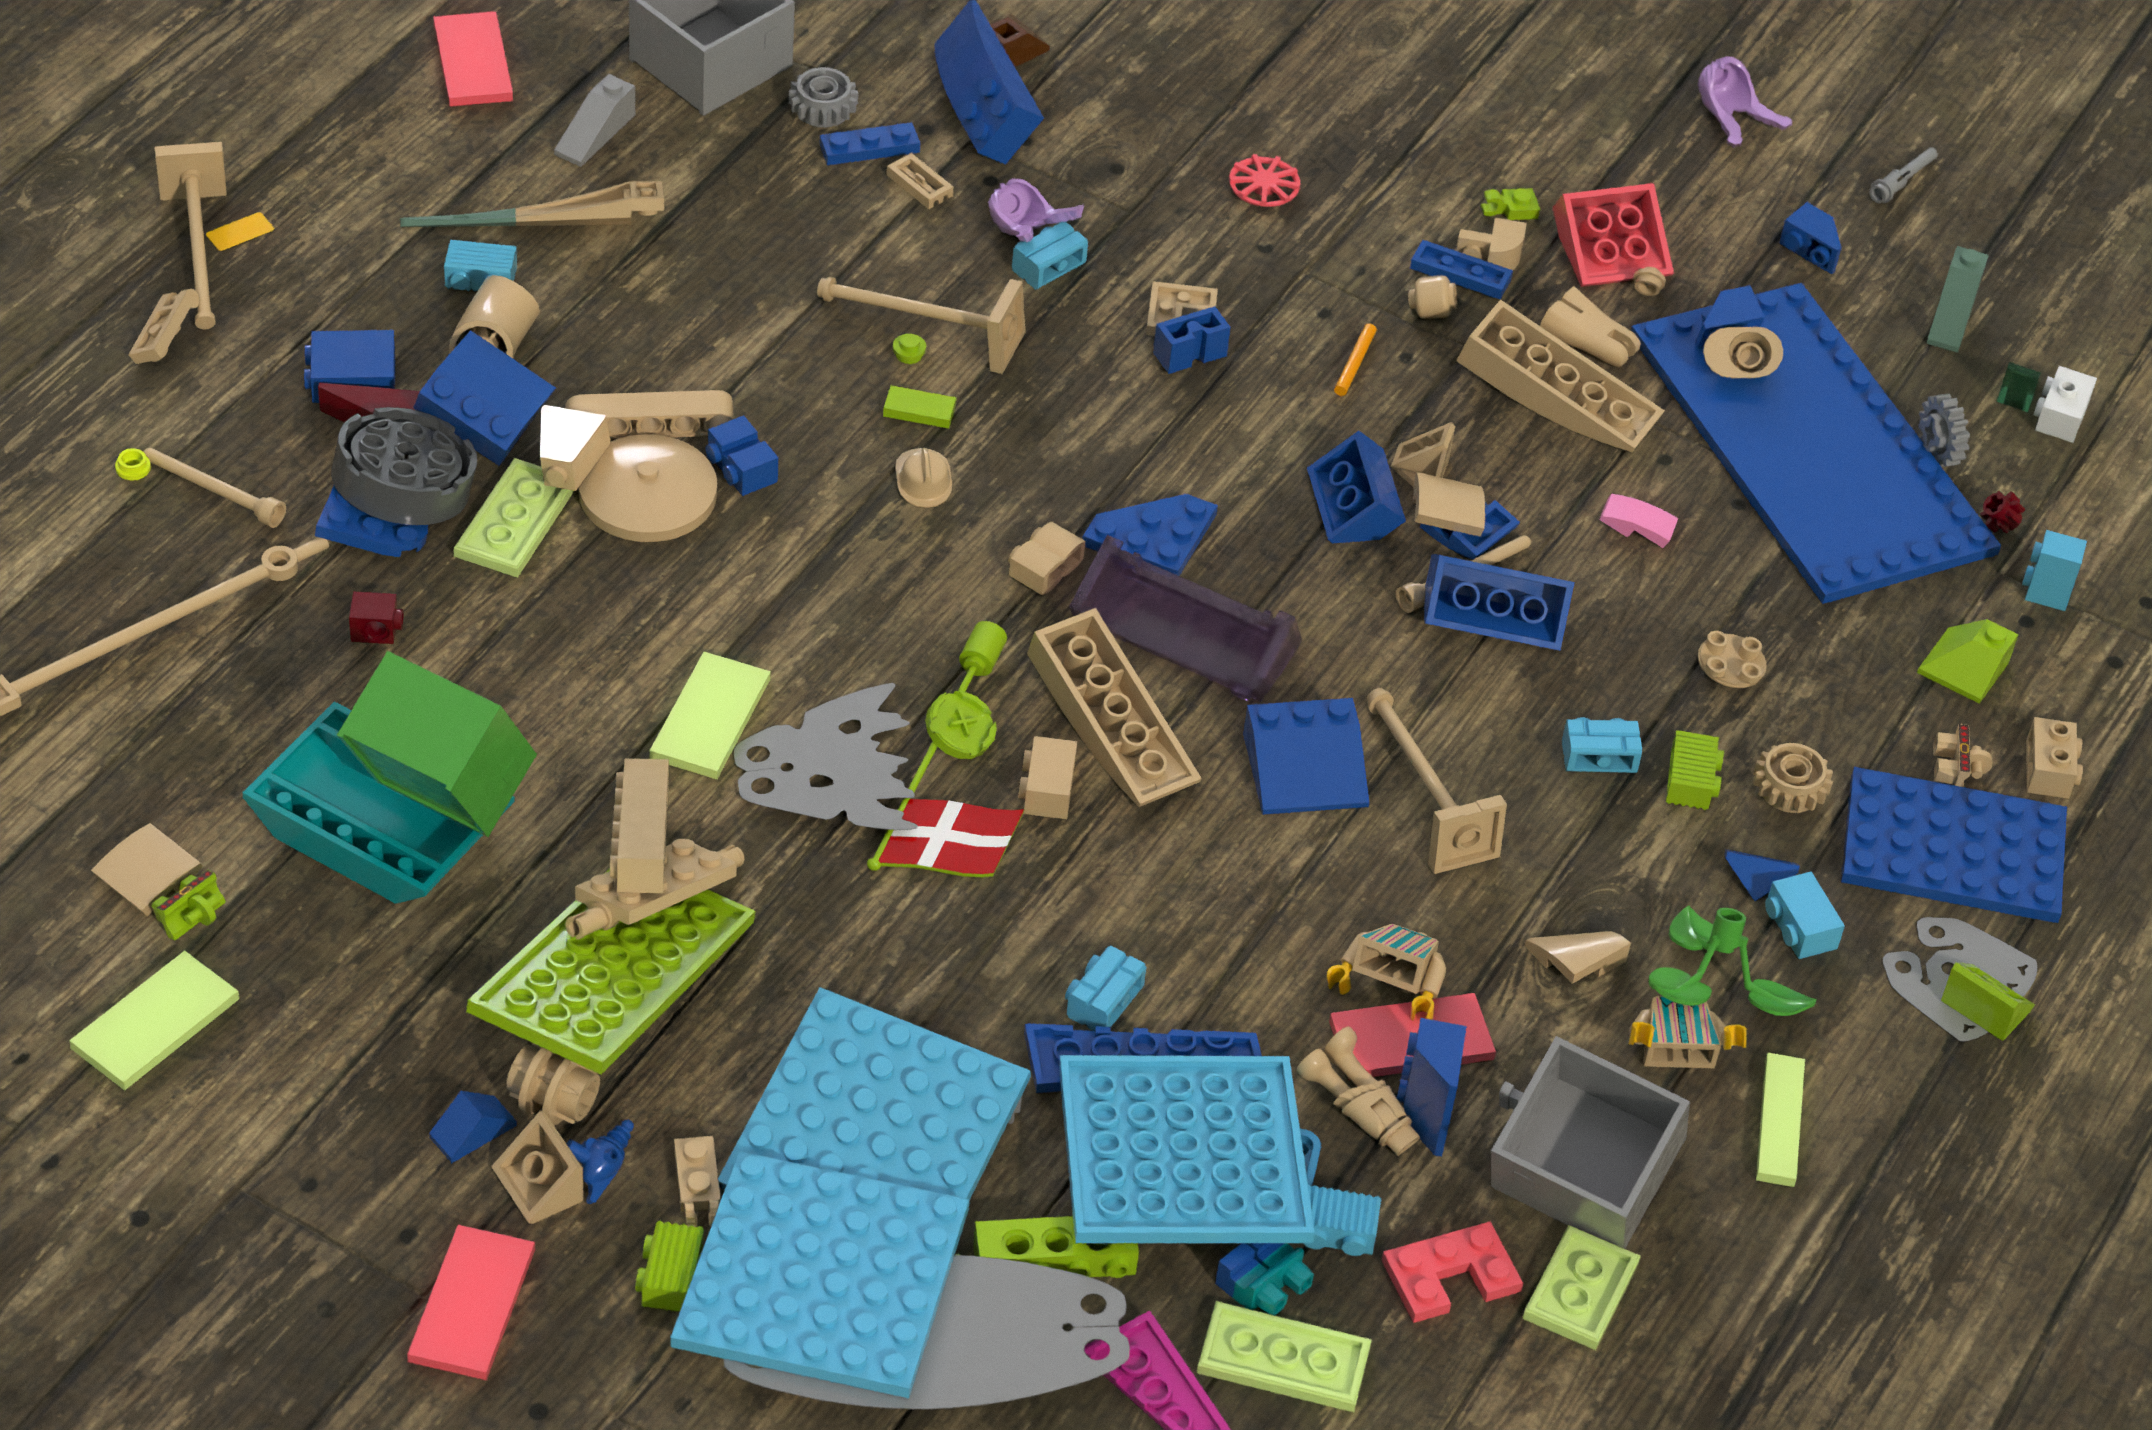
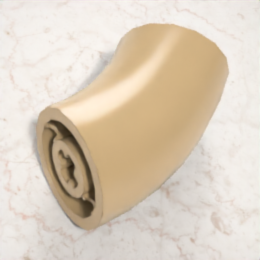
M492 275L487 277L464 312L450 339L449 354L471 330L513 358L518 346L540 313L538 303L524 287L503 276Z

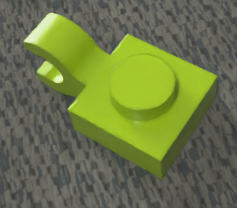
M1532 188L1502 189L1501 194L1497 190L1484 191L1487 203L1481 204V209L1485 216L1506 214L1507 220L1538 219L1541 209Z

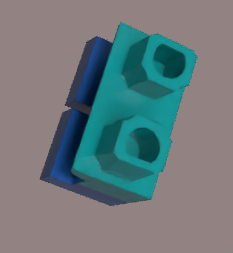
M1241 1243L1219 1261L1215 1284L1244 1308L1254 1310L1259 1306L1268 1314L1276 1315L1284 1308L1288 1300V1295L1281 1288L1287 1285L1296 1294L1301 1295L1311 1287L1314 1274L1302 1262L1304 1255L1302 1248L1297 1247L1294 1249L1288 1243Z

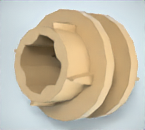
M534 1043L526 1045L520 1050L511 1065L507 1078V1089L510 1091L509 1096L518 1099L519 1109L523 1113L531 1115L542 1108V1112L546 1113L553 1125H558L563 1120L572 1124L575 1121H581L590 1111L600 1086V1077L596 1072L588 1070L566 1058L564 1059V1057L554 1054Z

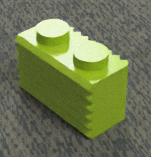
M1676 730L1670 756L1666 802L1668 804L1688 805L1690 808L1695 806L1697 809L1707 810L1709 809L1711 798H1718L1722 777L1715 776V772L1721 771L1724 750L1718 749L1719 737Z
M656 1222L654 1235H646L644 1241L643 1259H648L647 1267H639L636 1278L635 1291L642 1292V1306L673 1311L681 1310L704 1248V1228L701 1226L694 1227L693 1225L687 1226L685 1224L679 1225L677 1223L671 1224L670 1222Z

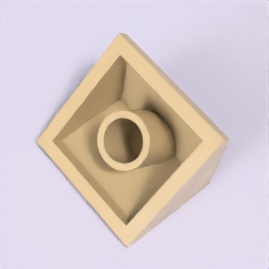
M539 1111L491 1166L527 1222L531 1224L583 1202V1168L546 1113Z

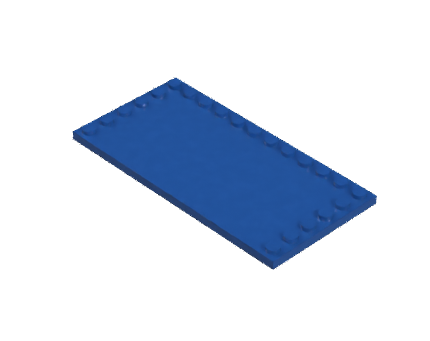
M1802 283L1755 294L1765 316L1761 327L1774 332L1781 340L1783 347V358L1778 368L1770 375L1760 378L1721 377L1706 364L1703 354L1704 346L1697 347L1695 341L1713 305L1632 326L1631 331L1638 337L1641 343L1640 350L1822 604L1999 554L2000 543L1931 452L1925 449L1924 443Z

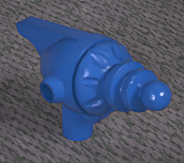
M623 1120L621 1125H616L613 1130L607 1133V1136L587 1139L582 1145L572 1139L567 1141L566 1144L578 1162L582 1163L583 1181L588 1185L589 1189L586 1198L588 1204L597 1201L621 1168L625 1158L624 1148L627 1147L628 1140L631 1138L630 1132L634 1128L631 1120Z

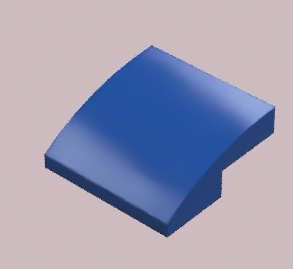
M1494 500L1489 505L1485 502V528L1481 537L1426 524H1420L1419 527L1452 551L1475 559L1518 527L1520 522Z

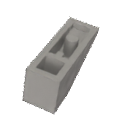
M610 74L602 79L589 92L554 149V155L580 167L586 163L635 116V85Z

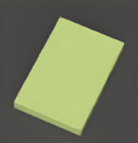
M1568 1225L1524 1311L1523 1319L1596 1350L1630 1283L1641 1256Z

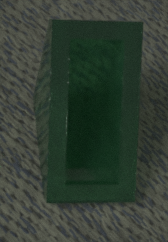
M2009 362L1997 402L2028 412L2042 382V374Z

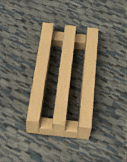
M912 153L887 166V176L927 209L934 207V202L937 204L942 203L944 196L947 199L953 197V186Z

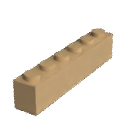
M624 759V772L616 773L610 878H617V893H663L669 759Z

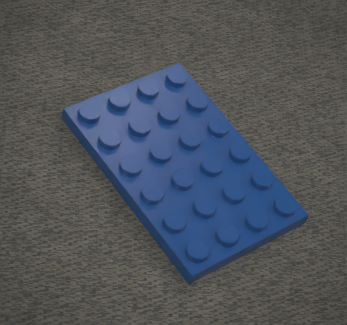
M1854 767L1850 782L1841 882L2058 923L2062 913L2067 806Z

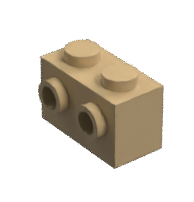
M2034 717L2026 739L2027 793L2069 799L2074 785H2080L2083 765L2077 764V759L2081 755L2082 738H2077V723Z

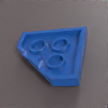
M1183 494L1099 513L1094 517L1082 539L1086 541L1085 547L1177 581L1216 517L1218 505Z

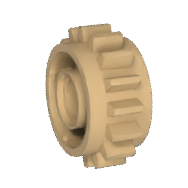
M1798 743L1773 745L1769 753L1763 751L1760 760H1757L1753 773L1755 775L1753 785L1759 787L1758 795L1776 809L1790 813H1801L1807 810L1813 811L1816 804L1823 805L1826 796L1830 794L1833 781H1831L1833 771L1827 769L1828 761L1808 746Z

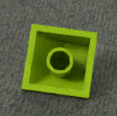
M1988 619L1948 627L1920 665L1917 673L1980 704L2009 664L2019 634Z

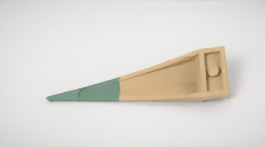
M629 181L575 197L519 208L460 215L400 218L401 227L631 225V211H638L639 215L645 216L655 215L657 211H664L662 181Z

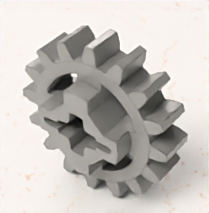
M1950 394L1930 396L1928 401L1922 403L1924 411L1919 412L1921 420L1918 428L1923 433L1920 439L1924 442L1925 449L1931 452L1941 467L1961 464L1960 460L1966 459L1964 450H1969L1967 442L1970 437V433L1965 427L1968 424V419H1964L1963 407L1957 408L1958 400L1956 398L1951 399Z

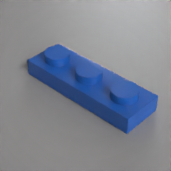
M912 122L820 135L819 145L827 165L920 153V141Z
M1422 240L1410 264V269L1430 276L1444 275L1448 277L1450 283H1455L1456 285L1500 300L1513 275V270L1426 240Z

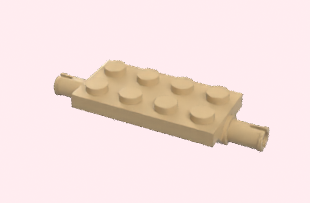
M677 839L672 844L666 846L663 893H617V878H610V871L595 875L590 880L575 886V900L585 904L588 910L568 917L566 920V930L571 937L581 939L601 928L604 930L613 928L620 921L627 925L635 923L736 877L737 867L742 866L744 863V854L735 845H729L715 852L696 845L692 840Z

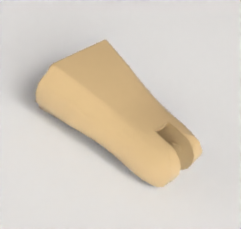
M1575 286L1564 294L1561 301L1557 300L1547 310L1540 324V327L1567 345L1583 350L1615 367H1621L1627 362L1628 357L1633 356L1640 349L1641 343L1632 331L1607 316Z

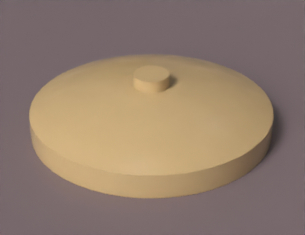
M654 434L632 435L611 441L609 447L579 486V500L582 509L596 526L616 537L638 542L671 540L695 530L710 516L717 499L716 473L706 456L684 441Z

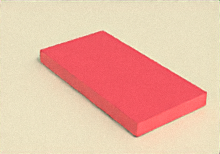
M496 11L434 16V29L449 106L513 101V90Z
M1475 993L1432 999L1434 1001L1433 1020L1467 1026L1461 1065L1495 1059L1496 1050ZM1412 1002L1330 1013L1329 1023L1333 1035L1348 1026L1355 1031L1357 1042L1353 1054L1371 1076L1378 1077L1402 1073L1410 1032L1418 1033L1420 1018L1426 1019L1427 1013L1424 1011L1417 1012L1414 1021H1412Z
M457 1225L408 1351V1362L487 1380L535 1252V1242Z

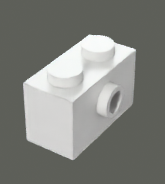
M2059 366L2055 377L2048 376L2042 392V395L2046 396V398L2040 397L2033 415L2039 417L2035 430L2073 443L2088 407L2097 378Z

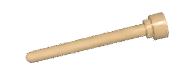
M146 448L143 451L149 458L150 463L254 511L258 521L271 528L277 527L285 516L286 504L273 497L259 499L153 448Z
M1522 535L1471 561L1494 565L1527 549L1531 545V540L1528 536ZM1409 582L1396 590V600L1400 608L1406 613H1411L1423 607L1426 582L1423 584Z

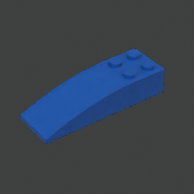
M970 0L934 44L936 62L947 96L977 152L1006 164L1044 117L977 1Z

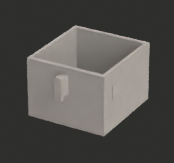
M629 0V60L639 64L697 108L700 114L704 116L793 66L795 2L793 0Z
M1556 1036L1524 1093L1515 1089L1514 1085L1506 1081L1499 1092V1106L1507 1110L1511 1108L1514 1111L1491 1150V1187L1566 1225L1626 1249L1682 1144L1686 1140L1690 1101Z

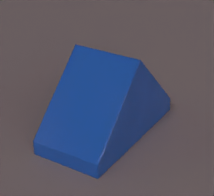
M460 1091L430 1131L429 1138L447 1159L453 1163L516 1127L517 1121L495 1096Z

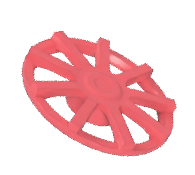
M1253 154L1251 158L1236 162L1229 175V184L1233 192L1243 201L1256 206L1275 207L1286 204L1294 199L1300 190L1301 183L1296 167L1292 168L1287 163L1281 161V157L1278 156L1270 158L1258 157L1257 154ZM1261 163L1271 165L1267 170H1265ZM1254 164L1255 167H1256V169H1257V171H1255V170H1253V169H1251V168H1249V167H1247V166ZM1277 166L1284 169V171L1274 173ZM1242 171L1250 176H1236V174ZM1291 176L1294 182L1280 178ZM1237 183H1252L1242 191H1239L1236 187ZM1278 185L1291 188L1293 192L1288 196ZM1254 191L1261 195V201L1251 199L1247 195ZM1276 193L1281 199L1279 201L1267 202V195Z

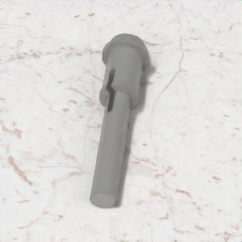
M1930 147L1902 169L1893 170L1883 179L1875 180L1870 187L1871 198L1877 203H1888L1893 198L1894 193L1906 186L1907 180L1937 158V151Z

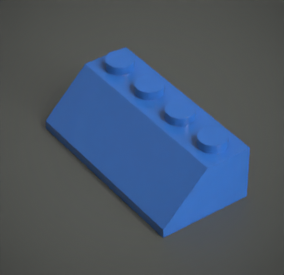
M1432 554L1425 585L1424 623L1561 651L1575 582Z

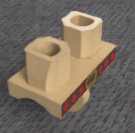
M1958 724L1955 734L1937 732L1933 744V755L1949 757L1951 760L1937 758L1934 768V782L1964 787V780L1970 774H1972L1973 778L1979 779L1982 777V774L1990 771L1992 768V756L1990 753L1982 750L1977 745L1971 747L1970 750L1969 725Z

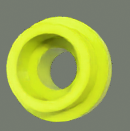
M131 448L119 454L115 463V469L118 476L125 480H139L149 474L151 463L143 451Z

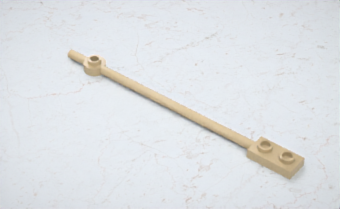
M318 537L294 549L287 546L271 547L263 553L261 565L9 683L1 674L0 716L22 706L20 694L266 577L274 581H284L292 578L298 571V562L329 548L327 539Z

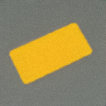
M257 212L206 233V236L219 251H223L274 230V227L262 213Z

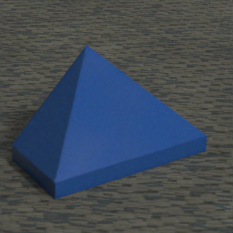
M1725 849L1724 857L1754 901L1769 893L1772 881L1792 877L1799 872L1800 866L1797 863Z

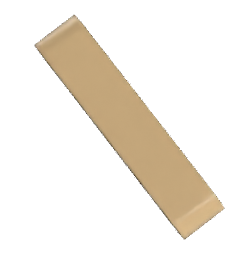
M721 390L582 394L569 398L565 406L566 409L607 416L610 440L641 434L668 437L708 436V429L734 419L732 397L729 393Z

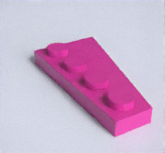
M1150 1310L1119 1327V1332L1128 1338L1130 1355L1125 1363L1103 1376L1164 1430H1231ZM1096 1339L1084 1346V1352L1093 1360H1102L1109 1355L1110 1347L1105 1341Z

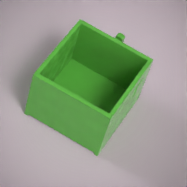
M389 651L386 652L337 734L377 783L486 837H489L537 756V753L502 706Z

